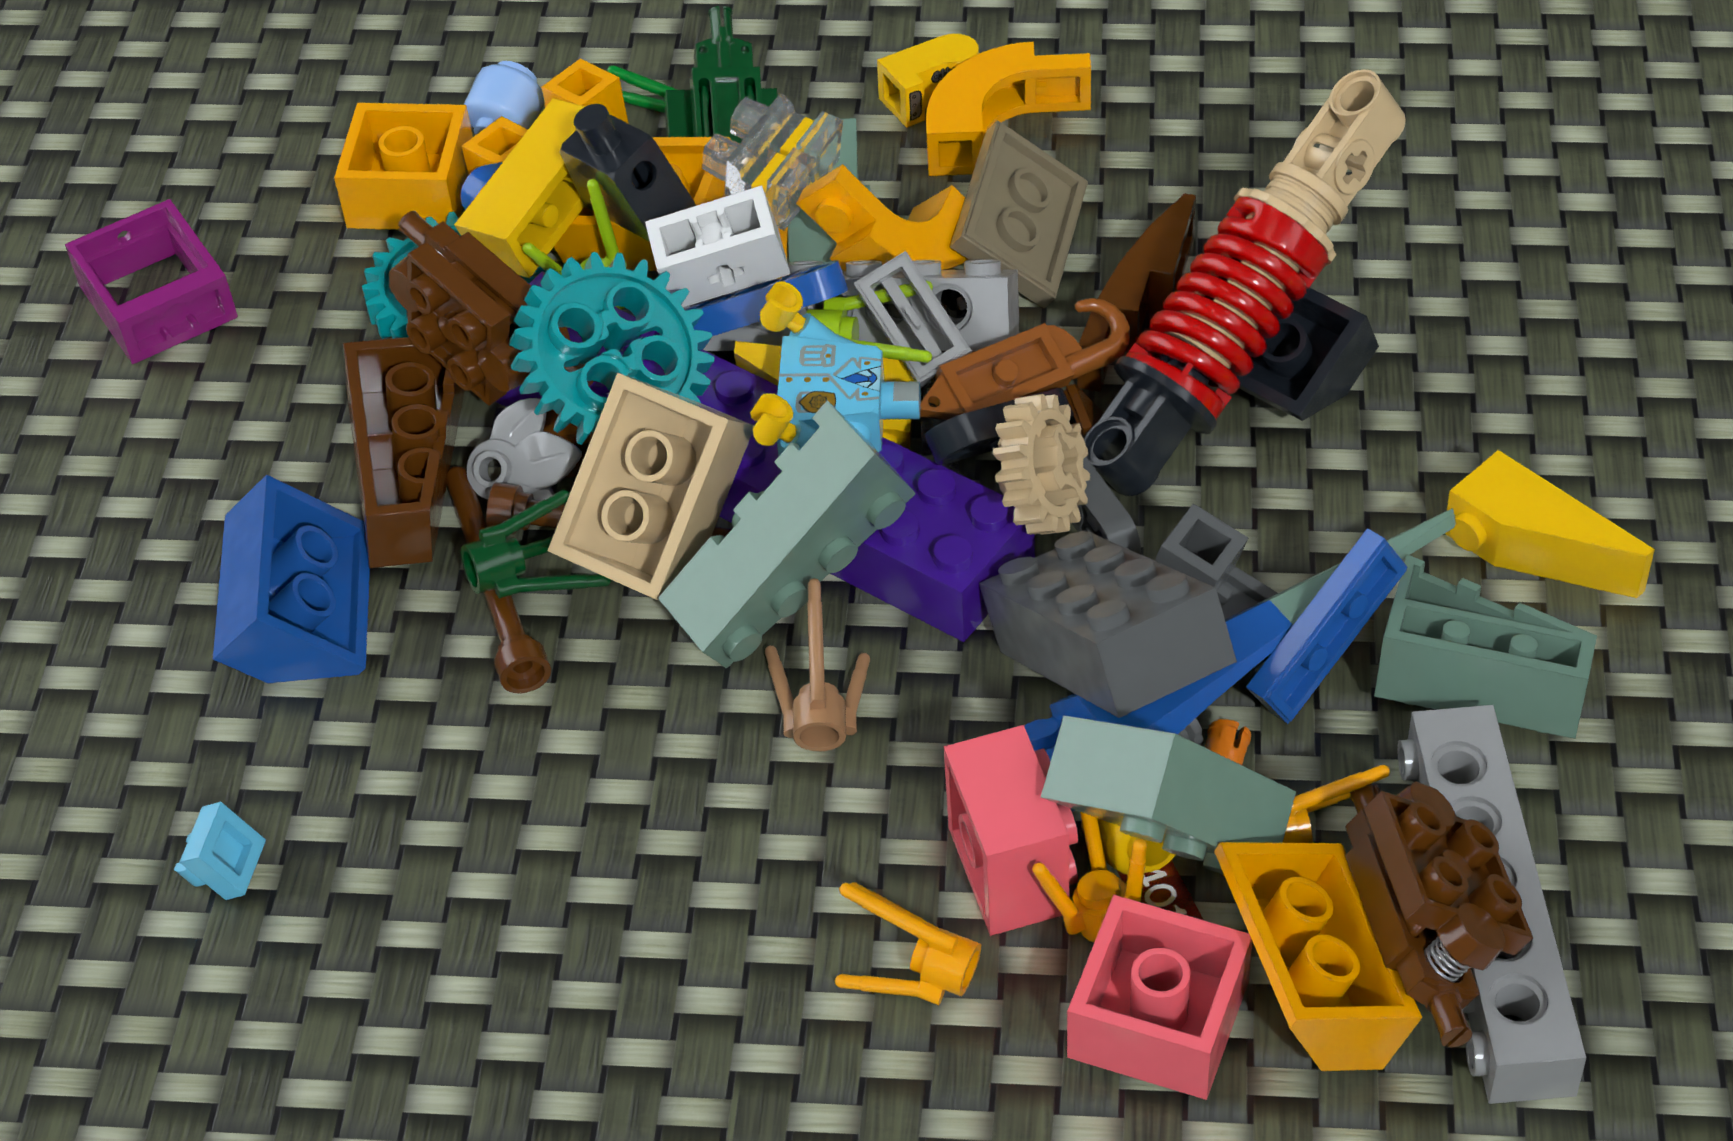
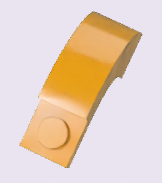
M1034 41L1022 42L984 51L953 68L938 83L927 106L928 175L973 174L985 133L997 120L1002 123L1009 118L1027 113L1091 110L1090 53L1035 56Z
M842 164L805 187L796 202L837 243L830 260H839L843 271H846V262L877 260L882 261L883 265L904 251L908 253L912 261H941V270H952L968 260L950 247L965 197L953 185L915 206L908 220L890 211Z

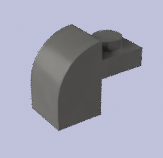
M1194 503L1161 545L1155 559L1156 562L1216 587L1225 619L1278 594L1236 567L1249 538Z

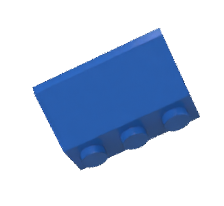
M266 475L225 514L213 660L266 683L359 675L365 670L370 568L364 522L269 475Z

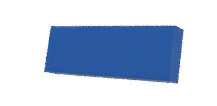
M1368 528L1365 530L1246 686L1271 714L1285 723L1289 724L1407 571V565L1385 538Z

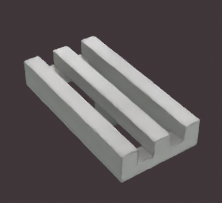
M906 251L854 282L855 290L891 345L910 347L872 289L880 283L923 349L931 352L932 360L923 366L921 362L902 361L913 379L920 381V389L930 383V379L935 376L940 365L972 353V350ZM899 271L903 272L951 345V349L944 353L941 352L893 279V275Z

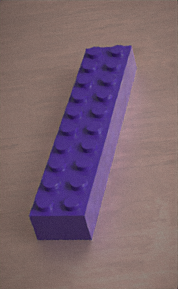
M541 272L529 284L542 287L540 282L545 272ZM614 306L617 314L623 319L637 321L635 316ZM568 328L572 342H583L582 337L577 331ZM653 330L640 335L639 338L660 334ZM603 346L600 349L597 356H600L603 352H606ZM625 346L623 349L619 350L621 356L624 354L628 346ZM703 349L700 350L714 356V363L706 373H702L711 382L703 395L697 396L701 404L755 426L757 421L751 418L750 412L763 394L771 393L777 395L778 386ZM648 359L642 360L643 365L651 373L660 376L665 375L664 370L658 363ZM594 381L589 386L598 396L608 398L610 391L602 383ZM520 385L508 391L506 395L496 402L508 407L520 400L528 398L541 399L542 396L539 392L521 394L519 390ZM752 432L719 517L732 523V518L735 514L733 509L748 492L759 493L765 491L781 473L782 470L775 464V460L779 457L777 442L771 446L761 445L756 441ZM882 437V450L879 453L916 494L906 503L904 512L893 524L884 529H877L858 547L857 554L850 564L842 570L830 574L965 642L988 615L979 583L998 575V569L1011 560L1022 557L1035 558V534H1027L1026 525H1015L1013 522L1015 507H1004L1002 503L1004 495L942 465H937L936 462Z

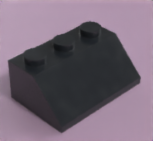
M1310 287L1303 298L1292 301L1294 306L1292 314L1286 319H1278L1280 331L1272 338H1264L1267 349L1261 356L1251 357L1253 362L1251 372L1245 376H1237L1240 381V389L1301 421L1346 396L1379 347L1366 315Z

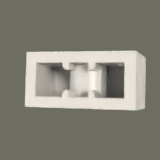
M762 185L645 222L659 275L665 271L670 273L669 282L665 289L671 294L684 288L689 290V294L681 305L682 307L790 275L778 226Z

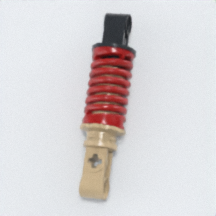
M1365 69L1356 70L1345 75L1335 84L1329 98L1309 126L1300 133L1285 160L1278 162L1270 172L1269 179L1271 182H1269L1264 191L1244 187L1239 189L1234 197L1235 202L1226 214L1228 217H1225L1218 225V234L1211 236L1204 244V253L1196 256L1190 264V272L1185 273L1177 282V291L1170 293L1163 302L1164 310L1158 311L1150 320V330L1142 332L1137 339V344L1134 343L1126 356H1121L1115 363L1114 369L1125 384L1100 420L1088 431L1084 441L1088 449L1087 459L1119 494L1135 496L1149 489L1157 480L1161 469L1190 429L1202 434H1211L1217 425V418L1232 398L1230 394L1235 393L1240 387V381L1237 376H1245L1253 369L1251 357L1261 356L1267 349L1264 338H1272L1280 331L1278 319H1286L1292 314L1294 309L1292 301L1303 298L1307 289L1312 285L1323 268L1330 265L1334 260L1336 253L1333 243L1326 235L1327 232H1329L1333 225H1338L1342 222L1348 213L1347 206L1357 192L1366 185L1378 162L1390 145L1401 135L1405 127L1406 118L1404 112L1375 72ZM1314 144H1320L1319 148L1314 147ZM1347 170L1352 171V174L1346 175Z

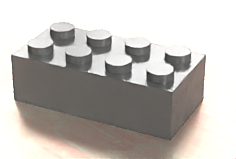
M1081 531L1068 534L1055 542V549L1035 558L1022 557L1011 560L998 569V575L979 583L1001 653L1118 718L1237 662L1216 587L1091 532Z

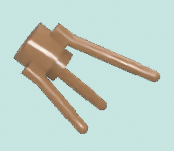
M813 578L808 582L807 603L810 683L804 685L800 689L799 695L793 699L777 649L771 645L765 648V656L783 713L784 736L793 738L795 743L803 749L821 752L839 747L845 742L846 735H854L857 732L856 713L867 677L870 656L867 653H861L858 656L844 701V698L839 695L838 689L834 685L825 682L821 584L818 579Z

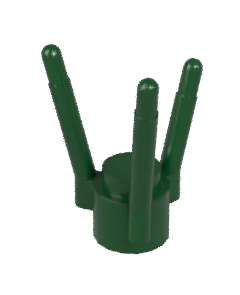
M562 490L501 524L479 530L480 540L464 544L461 547L464 571L475 593L480 594L494 589L500 599L520 592L586 589L610 585L611 579L600 574L517 578L518 575L524 574L526 571V559L549 553L548 548L553 537L520 546L515 537L508 539L506 537L566 503L570 495L569 491Z

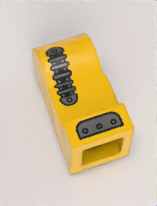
M951 33L877 59L879 99L906 128L924 121L925 109L938 83L957 65L979 54V45L970 36Z

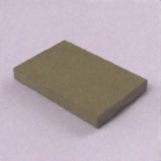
M997 120L985 133L950 247L969 260L995 259L1001 261V270L1018 269V292L1042 308H1045L1056 299L1088 181Z

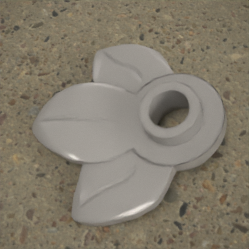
M528 398L506 407L495 419L490 440L479 444L470 454L467 462V478L474 491L482 498L489 499L492 486L495 482L522 486L523 492L533 494L534 500H546L555 495L551 487L564 479L582 457V451L568 440L548 432H543L546 413L540 415L534 413L541 399ZM493 459H497L501 465V474L495 481H492L488 476V465Z

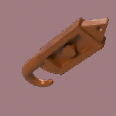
M1088 298L1075 303V310L1077 312H1094L1106 319L1110 327V335L1107 339L1082 349L1076 339L1066 330L1044 323L940 365L934 376L936 379L935 383L921 401L920 417L948 420L967 412L1015 400V398L1065 387L1073 379L1112 364L1125 353L1130 343V326L1128 321L1116 305L1104 299ZM929 403L935 404L936 407L930 406Z

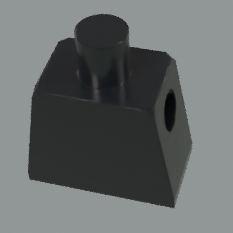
M602 104L588 105L576 114L574 126L577 130L562 143L559 152L585 207L593 211L587 182L590 179H596L604 197L610 221L650 242L646 221L696 206L693 198L656 141L649 134L610 115Z

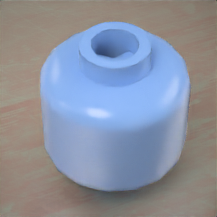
M501 61L498 64L483 67L476 76L464 105H467L470 124L474 128V134H478L501 116L529 129L542 107L543 92L537 84V78L534 73L519 63Z

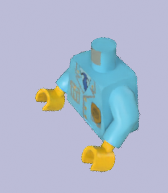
M780 281L772 286L765 296L767 303L760 311L761 323L766 329L773 332H780L786 327L791 331L789 336H783L777 395L771 393L763 394L750 412L751 418L757 421L753 427V435L759 444L771 446L777 442L778 456L781 455L791 442L798 444L802 448L820 427L812 417L827 400L878 452L882 450L883 419H920V381H884L882 350L877 346L857 344L834 333L810 313H806L803 316L800 315L798 311L803 306V299L797 288L790 283Z

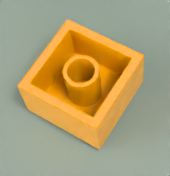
M357 103L334 176L347 228L399 229L398 224L400 220L410 211H416L425 221L427 217H432L438 224L442 221L446 223L449 212H455L458 219L460 218L463 210L461 190L466 178L469 176L461 145L473 137L467 105Z

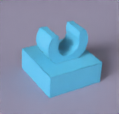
M222 802L204 806L200 810L192 832L185 841L187 845L180 862L176 863L174 871L193 886L208 885L225 900L244 896L266 839Z

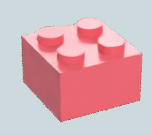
M1024 725L944 746L948 828L990 936L1063 916L1032 871L1034 864L1043 863L1059 882L1069 898V885L1078 883L1077 868L1069 845L1078 843V833L1072 811L1066 806L1041 798L1050 765V759L1045 749L1034 751Z
M1113 895L1067 1010V1058L1207 1100L1249 983L1252 949L1250 934Z

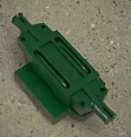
M715 6L708 11L711 38L695 44L694 67L691 69L690 89L665 91L666 136L730 137L734 144L736 194L751 189L752 183L777 152L780 153L782 146L777 88H761L760 66L753 67L752 43L733 38L732 9L723 6L721 26L720 7ZM775 178L772 180V182L769 184V186L765 189L764 192H766L767 189L771 186V184L775 181ZM785 190L776 201H783Z

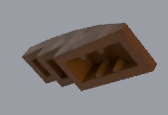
M1184 193L1145 230L1118 263L1098 299H1104L1116 305L1128 321L1130 326V343L1125 352H1129L1134 343L1137 344V339L1144 330L1148 313L1156 314L1158 311L1164 310L1163 302L1170 293L1177 291V282L1184 275L1194 240L1196 195ZM1091 312L1079 341L1082 349L1108 338L1110 327L1104 317L1098 313ZM1109 365L1078 377L1077 386L1080 389L1101 392Z

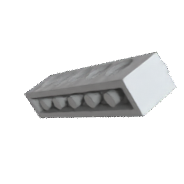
M995 259L965 261V270H941V261L913 260L925 281H930L933 284L932 291L940 303L942 292L946 289L958 291L965 298L967 303L966 316L964 318L949 317L972 351L980 350L1019 334L1018 269L1001 270V261ZM859 260L846 262V271L842 272L848 291L842 293L844 297L858 295L854 282L882 266V261ZM795 261L789 262L788 266L790 274L823 264V262ZM902 271L892 276L898 286L910 284ZM880 283L872 289L876 291L884 288ZM918 295L908 297L907 300L941 351L951 349V345ZM824 301L803 307L798 313L803 316L807 309H823ZM693 304V305H690V306H686V307H683V308L686 309V308L691 307V306H694V305H696V304ZM867 307L848 311L847 316L858 318L860 341L891 345ZM890 316L912 349L924 350L905 320ZM761 321L712 336L703 350L734 351L735 341L782 346L783 336H789L791 330L786 327L780 332H773L766 329Z
M1484 705L1414 711L1411 714L1408 739L1399 740L1398 765L1402 780H1412L1413 783L1419 782L1436 788L1450 802L1457 817L1479 821L1489 828L1499 843L1498 853L1510 882L1520 894L1522 899L1521 909L1533 935V939L1517 954L1511 955L1501 951L1499 955L1507 959L1495 958L1490 966L1483 971L1471 968L1480 994L1462 1009L1463 1013L1468 1014L1473 1033L1472 1038L1466 1043L1469 1071L1473 1077L1482 1076L1489 1104L1576 1097L1586 1062V1054L1494 706ZM1512 1015L1519 1017L1524 1021H1512L1504 1016Z

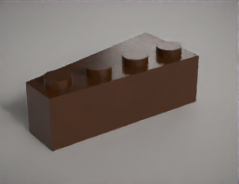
M409 337L343 343L347 398L369 568L432 562L446 493L447 472L451 466L465 390L455 383L448 369L431 354L421 353L413 345Z

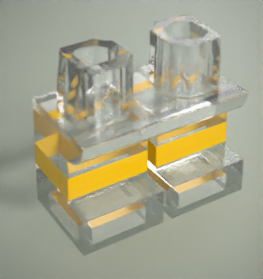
M781 93L770 107L744 97L735 108L730 124V133L743 140L741 143H738L715 133L704 147L702 169L725 181V197L762 185L778 228L785 231L801 210L796 202L803 189L828 174L839 161L843 120L823 111L816 120L795 112L792 102Z

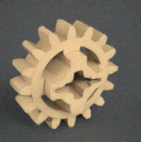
M1039 394L1015 398V405L1005 406L1003 409L1006 423H999L995 428L1000 439L998 442L999 447L993 448V455L1001 461V470L995 475V479L999 483L1000 490L1004 495L1002 503L1004 507H1015L1013 522L1016 526L1026 525V531L1029 535L1070 531V523H1078L1081 520L1077 505H1085L1088 502L1085 489L1087 487L1086 481L1090 480V473L1083 468V459L1088 455V449L1080 434L1082 429L1080 423L1070 424L1071 408L1069 405L1059 406L1058 396L1055 394L1047 396Z

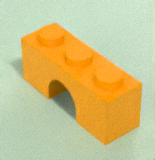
M581 58L541 87L545 107L552 98L582 106L602 104L610 115L628 123L620 78ZM501 116L461 145L468 174L470 175L471 172L480 166L503 162L528 129Z

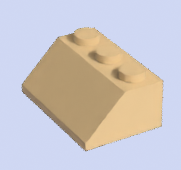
M617 373L551 540L548 552L659 600L658 597L711 537L752 435L754 425L694 400Z

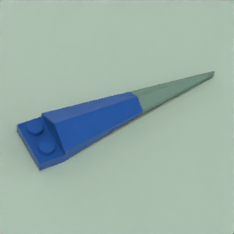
M1452 508L1386 541L1403 560L1407 554L1414 553L1453 529L1456 525L1454 510ZM1339 564L1225 619L1237 662L1120 718L1075 693L1051 704L1052 717L1035 720L1024 725L1034 751L1045 749L1051 762L1063 716L1179 734L1217 698L1275 650Z

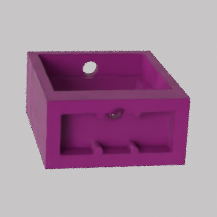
M170 199L65 244L80 288L132 365L238 318L226 275ZM122 231H128L124 237L118 238ZM174 254L177 255L190 273L185 277L119 306L105 287L106 284Z

